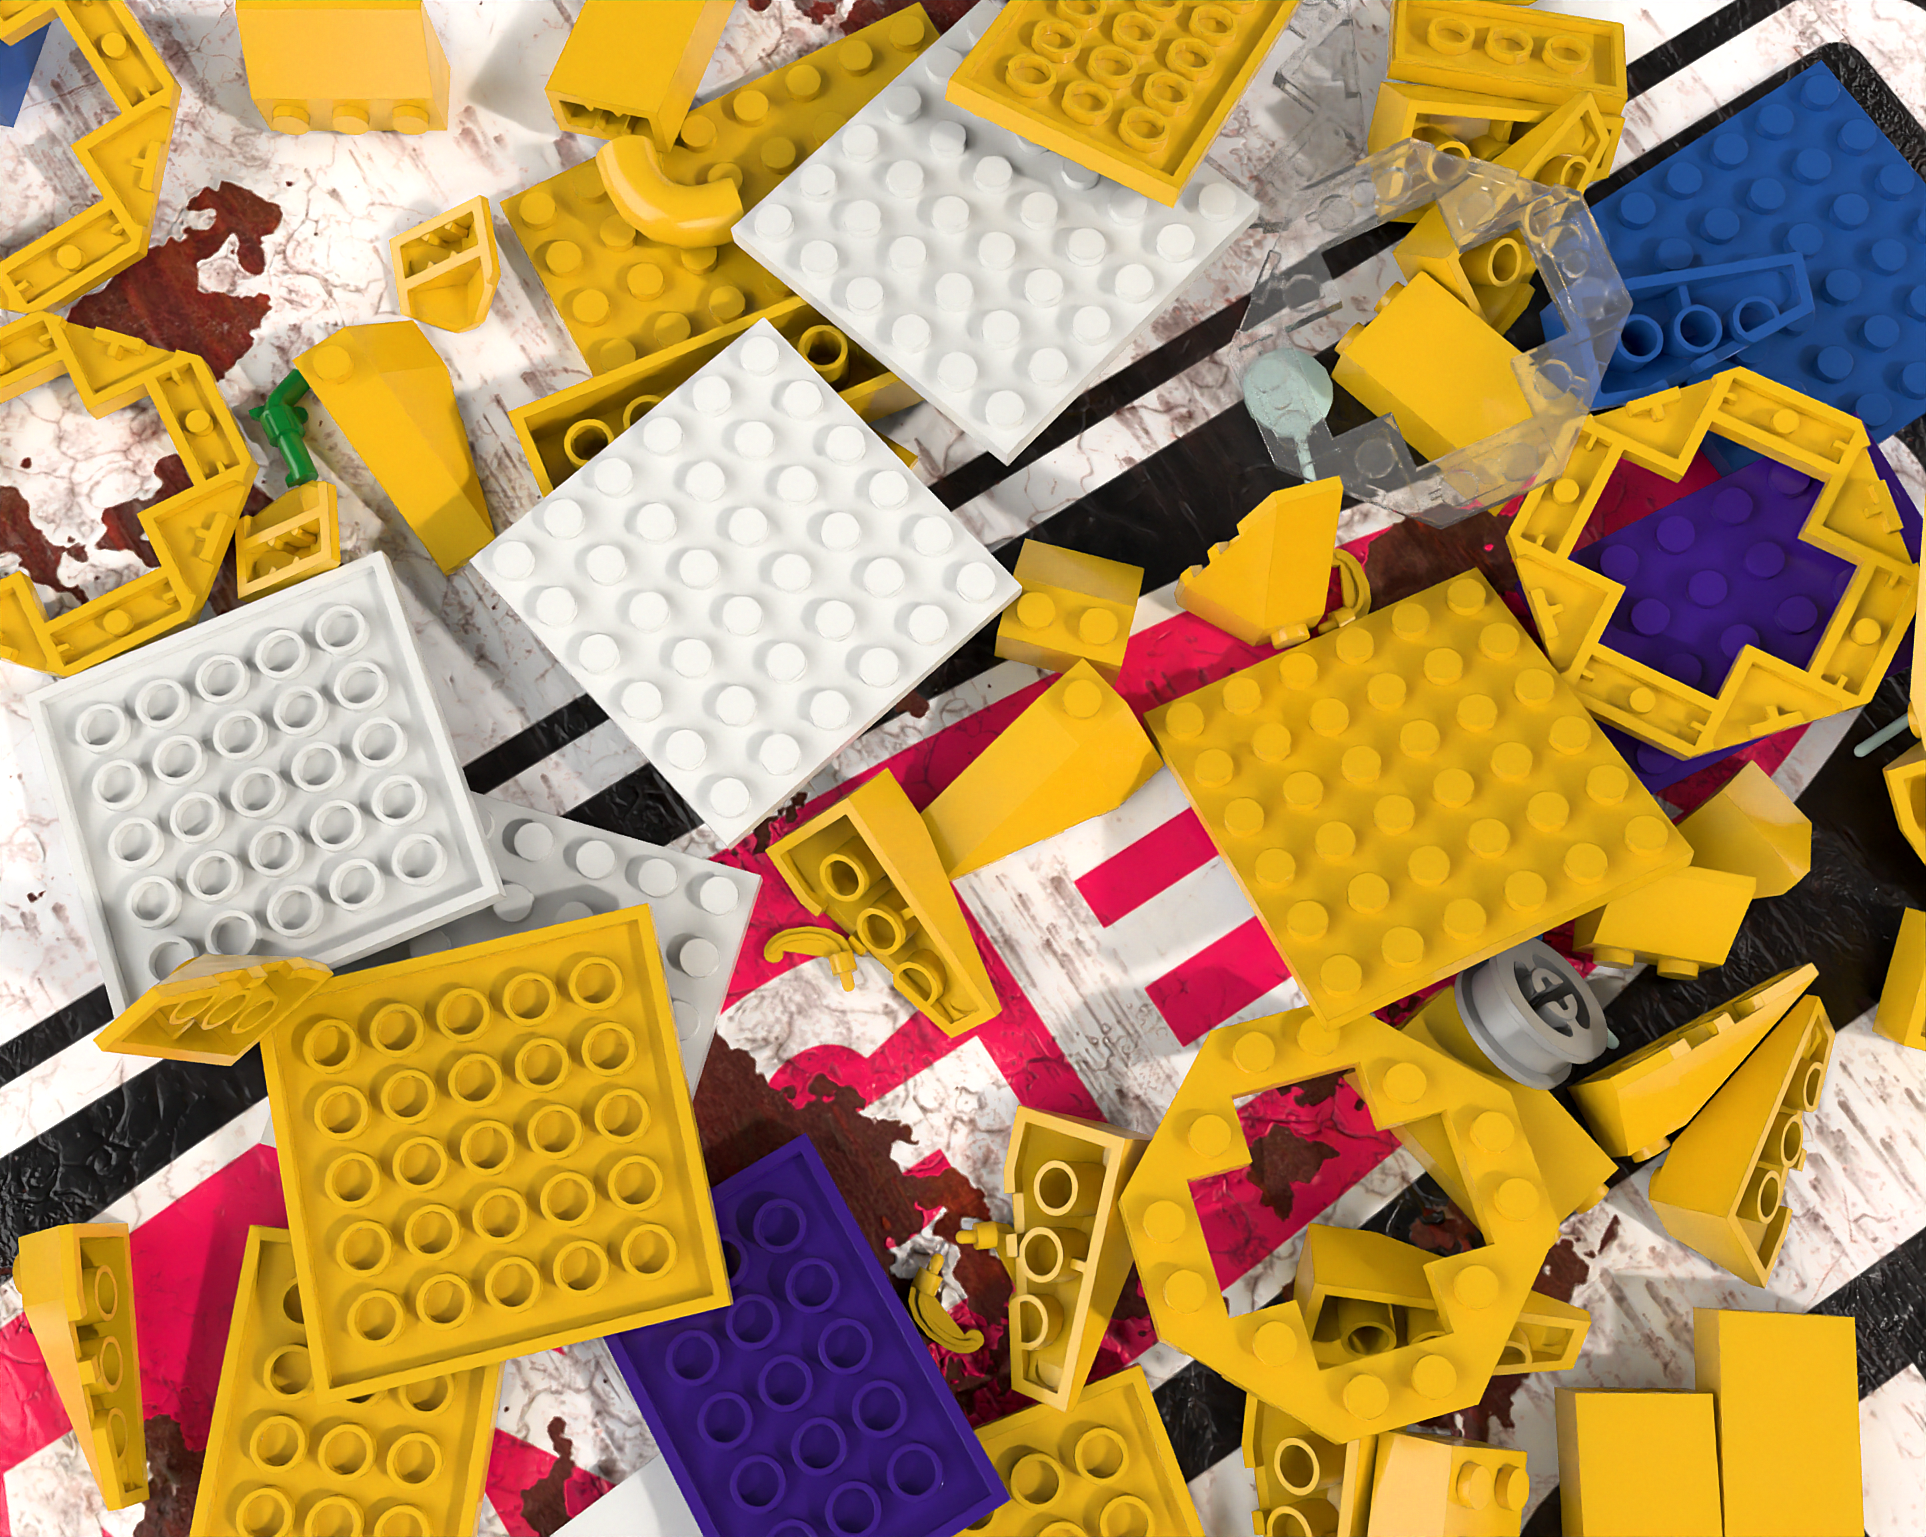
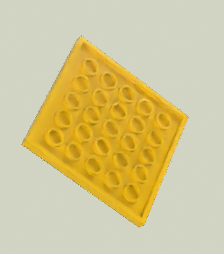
M1477 567L1143 713L1145 730L1326 1033L1690 865L1694 850Z
M649 903L330 977L260 1040L317 1407L734 1304L654 913Z

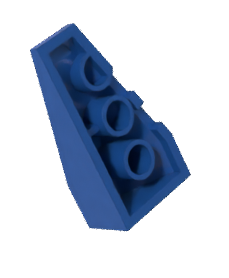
M1802 251L1568 287L1540 312V318L1552 371L1589 412L1625 406L1627 402L1676 387L1810 314L1815 310L1803 253Z

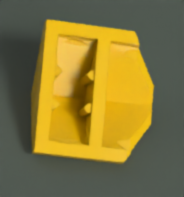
M478 195L389 239L402 315L457 334L474 330L486 321L501 277L488 198Z
M311 480L285 492L254 517L246 515L238 520L235 528L239 600L247 603L254 602L338 568L341 558L337 489L335 485L326 481Z
M1752 759L1746 762L1675 825L1694 850L1689 866L1757 877L1756 890L1752 899L1783 895L1810 871L1812 823Z

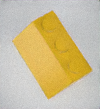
M236 0L235 11L251 99L271 131H280L289 135H302L308 131H339L349 135H361L367 131H399L409 135H420L427 131H447L451 67L423 0Z

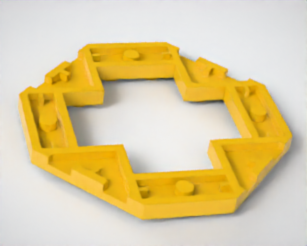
M0 0V39L12 46L60 17L122 113L70 145L104 199L8 258L3 259L0 254L1 310L28 315L37 310L53 314L147 256L182 87L125 0Z
M37 310L0 327V404L68 372L86 410L96 420L150 395L194 484L193 487L137 513L161 567L53 620H50L30 577L19 570L0 580V660L65 679L198 624L260 467L210 366L201 356L177 349L174 353L147 345L144 340L97 326L95 330L69 323L62 316Z
M1739 366L1714 374L1711 379L1681 389L1676 386L1627 402L1626 406L1596 416L1589 414L1565 422L1505 539L1548 660L1591 717L1677 759L1686 761L1853 710L1871 702L1916 612L1920 567L1918 562L1912 564L1900 530L1904 528L1885 479L1879 480L1867 450L1871 443L1860 419ZM1707 430L1824 482L1825 484L1797 538L1857 565L1805 670L1799 669L1746 644L1740 649L1715 699L1599 644L1598 641L1626 586L1567 559L1620 457L1679 483Z
M1310 1005L1210 1031L1118 1200L1119 1209L1158 1340L1179 1353L1187 1354L1221 1374V1377L1269 1406H1275L1309 1426L1310 1430L1336 1445L1478 1405L1560 1227L1510 1091L1370 1014L1326 1033ZM1355 1067L1376 1132L1437 1115L1441 1116L1487 1246L1423 1265L1446 1335L1319 1371L1297 1299L1229 1318L1188 1183L1245 1168L1252 1163L1233 1099Z

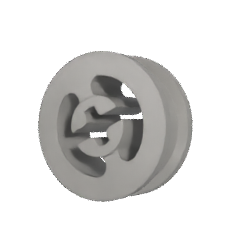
M1534 937L1490 957L1489 961L1484 960L1466 968L1457 975L1454 986L1455 1000L1463 1023L1471 1037L1483 1053L1500 1070L1525 1086L1538 1090L1553 1089L1568 1078L1572 1063H1589L1600 1056L1607 1047L1608 1029L1606 1020L1592 990L1564 957Z

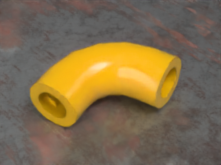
M643 135L618 137L603 145L597 152L596 164L604 188L621 217L650 240L683 249L720 246L734 242L731 228L745 215L732 177L695 186L675 183L663 172L652 140Z

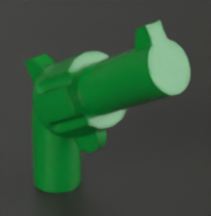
M295 368L270 393L263 406L248 410L251 419L261 423L270 445L276 448L279 447L289 469V473L285 478L288 488L296 485L301 486L311 480H317L319 477L303 442V437L306 433L303 424L308 421V413L303 407H294L311 387L299 370Z

